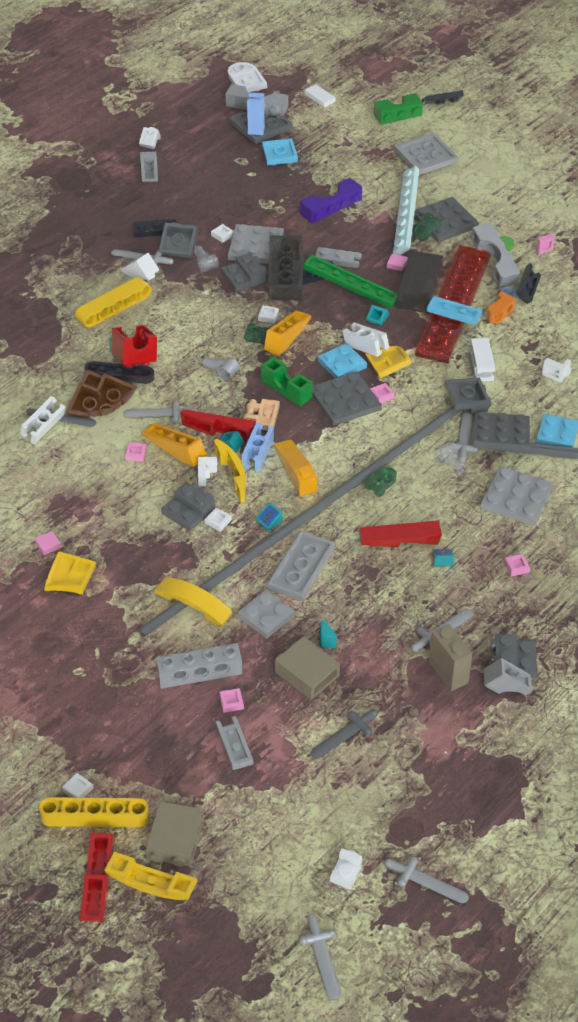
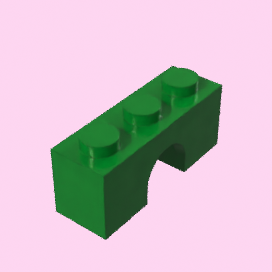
M416 93L402 96V104H393L389 99L374 102V116L380 125L422 116L423 102Z
M275 357L261 365V381L298 406H302L312 398L313 382L300 373L291 379L287 373L286 364Z

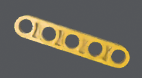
M136 277L80 306L75 312V318L87 328L93 327L147 298L152 292V287L142 278Z
M49 797L43 799L39 804L41 821L44 825L50 827L139 828L146 826L150 820L148 803L140 798Z

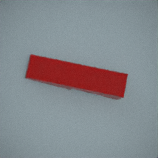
M186 409L181 411V423L186 427L214 436L217 432L223 434L238 431L244 442H248L256 424V421Z
M439 520L360 527L359 529L361 545L399 548L401 542L438 545L442 536Z
M91 833L80 921L104 922L110 876L104 870L113 855L115 843L113 834Z

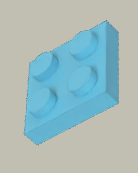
M292 139L262 142L267 165L298 162V156Z
M347 343L318 356V362L334 378L356 371L359 372L367 368V362Z
M544 414L536 443L574 447L578 431V420Z

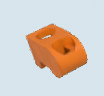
M501 291L497 295V301L488 306L487 320L490 323L496 324L505 319L514 310L516 298Z

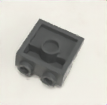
M175 222L165 223L159 252L162 255L192 258L199 234L197 226L191 224L181 225Z
M252 253L236 257V263L221 267V273L234 291L238 292L265 283L267 269L264 265H260L258 256H253Z
M480 377L445 381L446 390L455 410L469 409L471 414L481 411L488 412L489 407H491V398L488 397L486 387Z
M185 482L174 492V498L161 508V513L186 530L191 531L215 509V498L209 492L204 493L200 491L197 484Z
M495 634V639H491L490 650L494 652V656H491V664L503 658L529 673L531 678H537L536 641L516 640V635Z

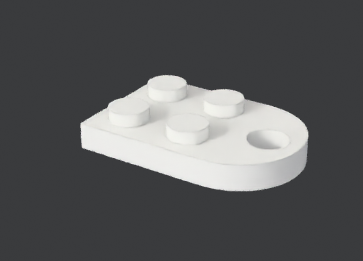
M240 62L228 68V78L231 83L245 86L247 92L260 91L267 88V82L253 64Z

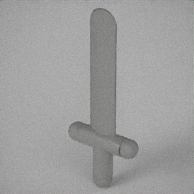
M118 249L111 251L112 255L138 259L145 255ZM157 250L155 255H150L156 265L158 263L173 264V259L161 257L162 253Z
M173 401L172 408L133 409L124 411L123 415L125 417L172 416V422L177 423L183 409L195 411V409L179 408V402Z
M470 412L462 414L459 443L449 444L450 450L459 451L458 460L461 463L466 461L467 452L476 453L478 451V448L470 445L473 415Z
M465 609L429 633L424 628L419 627L417 634L422 639L412 644V651L416 652L427 644L431 645L433 631L448 624L455 629L472 618L473 612Z
M410 857L406 866L392 859L385 860L386 867L401 874L397 881L400 887H404L410 879L459 903H466L469 899L466 892L415 869L418 863L416 857Z
M309 914L307 920L311 934L301 936L299 942L301 945L312 943L327 996L332 1000H336L340 997L341 991L325 941L334 938L335 931L332 929L320 931L316 916Z

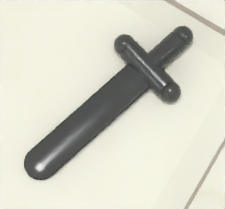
M28 408L26 413L32 416L38 409ZM64 414L59 420L89 427L96 425L94 419Z
M372 709L362 717H359L354 711H349L347 716L352 722L311 751V756L315 759L323 757L359 730L367 736L371 735L372 729L367 723L378 716V710Z

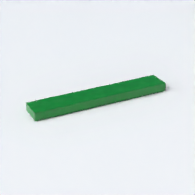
M312 254L303 264V269L389 309H392L399 299V294Z

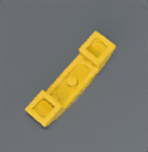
M215 439L214 453L220 465L228 463L235 476L234 491L239 501L243 503L246 498V475L243 464L232 448L224 442Z
M165 577L154 590L155 594L169 601H172L174 598L204 613L206 620L220 627L232 615V610L215 596L196 585L180 579Z
M117 852L113 853L104 870L109 876L132 888L151 895L174 900H188L198 881L197 878L179 872L171 875L137 864L135 858Z

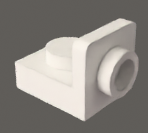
M144 127L139 145L155 149L157 139L160 140L161 138L159 130L154 127Z
M547 358L543 364L542 375L561 383L571 373V360L567 359L564 364Z
M198 457V486H206V479H210V473L217 472L216 457Z
M342 848L339 852V860L330 876V882L351 890L362 868V856L353 850Z

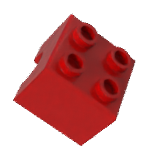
M136 325V332L132 337L124 334L122 327L112 328V354L125 367H133L134 364L150 365L151 362H157V336L146 325Z

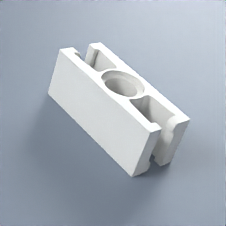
M357 323L351 325L352 331L347 328L343 330L345 343L351 348L377 357L382 353L380 348L384 350L389 348L387 334Z
M489 338L471 339L470 355L475 378L480 377L481 381H494L493 372L495 371V365Z
M52 396L21 426L20 434L25 438L28 436L27 432L32 427L37 430L30 433V442L33 445L64 416L65 406L62 404L53 414L49 411V409L52 410L54 408V404L57 401Z

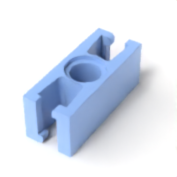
M249 93V99L247 100L248 134L263 135L265 127L264 93Z
M255 424L242 454V464L245 469H249L250 464L248 463L253 458L255 460V471H261L274 440V427L268 426L267 434L261 436L263 425Z

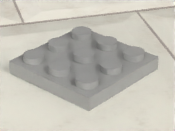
M435 133L395 145L394 151L410 168L416 166L419 169V175L458 163V156Z
M236 224L228 253V260L236 261V257L252 253L253 256H258L260 263L277 265L284 229Z
M500 466L481 503L480 509L535 526L553 489L554 483Z

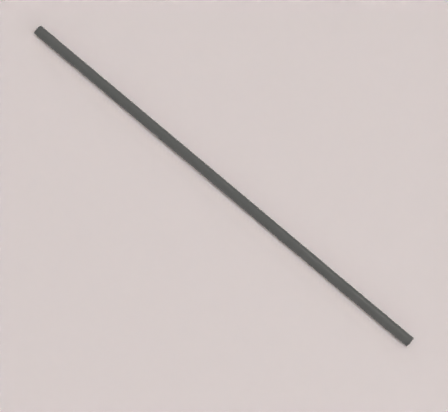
M452 406L198 587L207 592L457 415L462 409L455 410ZM177 601L138 629L143 637L147 636L188 605Z

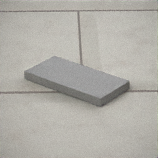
M300 530L268 581L267 589L303 602L334 551L336 543Z

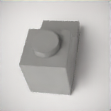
M140 152L142 182L158 181L156 152Z
M500 658L484 668V686L496 693L501 694L502 692L511 691L527 695L532 692L531 675L505 659Z

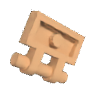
M251 399L246 406L247 413L243 419L256 421L257 424L263 425L261 430L268 431V426L275 427L280 401L262 399L261 404H259L255 399Z

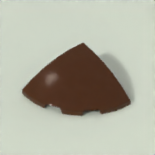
M86 370L66 413L78 417H95L109 414L124 405L132 397L137 386L105 373L102 376Z

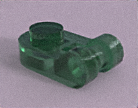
M429 212L426 213L415 227L414 236L419 241L427 240L433 231L441 225L442 220L434 217Z
M249 323L244 339L248 342L265 344L267 330L270 328Z
M383 467L365 482L364 487L369 491L373 490L375 495L381 497L396 482L397 472L391 467Z

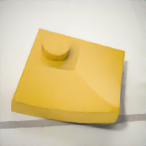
M389 346L387 350L380 348L382 353L378 357L368 353L365 354L380 379L412 364L410 357L400 346Z
M59 551L48 575L45 591H68L83 595L96 568V562Z

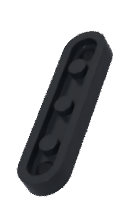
M91 361L84 367L85 372L89 370L102 376L105 373L125 382L148 384L155 379L154 369L148 366L134 365L133 367H125L123 364Z

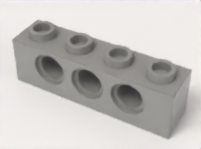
M238 643L156 657L157 674L161 689L242 674V658Z

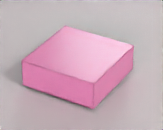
M553 234L537 238L536 252L538 254L553 250L555 239Z
M392 253L387 262V268L403 272L408 262V257Z
M386 383L370 388L380 403L394 399L395 394Z
M128 442L125 460L144 462L147 444Z
M52 531L34 538L36 545L43 555L61 548V543Z
M524 554L505 557L504 563L510 576L530 572V567Z
M240 688L219 692L223 713L244 709Z

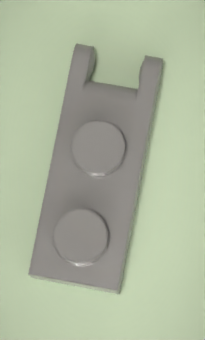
M318 247L316 252L317 257L327 262L332 261L334 265L352 268L359 267V262L354 259L360 260L362 254L359 252Z
M233 716L231 717L233 724L222 727L220 720L215 721V725L232 770L253 765V758L237 717Z

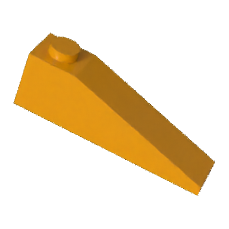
M296 310L267 330L264 350L269 351L273 355L282 354L309 322L311 315Z
M157 423L152 424L141 432L144 437L184 464L194 467L198 465V457H207L202 440L195 436Z
M290 439L275 443L274 448L299 497L317 493V475L310 462Z

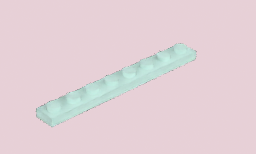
M416 166L405 170L403 173L393 253L397 255L408 251L411 245L419 169Z

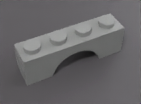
M231 84L226 92V106L247 110L249 93L246 87ZM274 92L264 96L265 114L276 117L284 116L288 109V95Z
M491 222L473 227L470 239L475 248L489 252L497 260L492 277L498 288L517 283L520 269L515 265L512 255L505 248V244L498 236L496 228L493 227Z

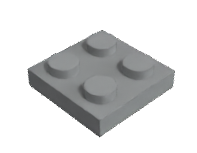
M264 590L238 611V618L266 639L295 616L293 609L267 590Z

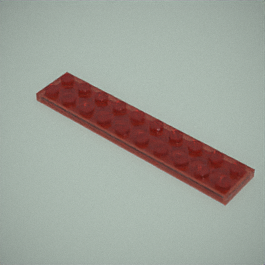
M459 245L438 297L471 307L491 254L476 248ZM431 313L415 350V356L449 364L465 322Z

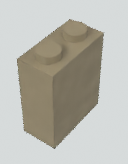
M450 624L433 631L431 635L429 664L450 691L468 684L473 653Z
M303 636L300 640L293 642L284 653H280L276 657L275 673L312 700L340 676V663Z
M160 801L146 846L147 859L157 863L167 862L179 867H191L204 823L203 809Z

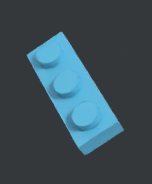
M433 296L427 307V312L475 326L482 316L481 309Z

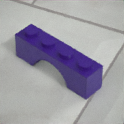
M348 178L338 183V192L331 197L322 198L312 195L300 201V215L311 224L362 200V186L352 178Z

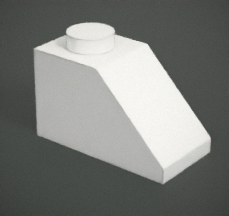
M149 253L132 261L121 270L132 278L140 277L148 282L155 277L154 273L159 269Z

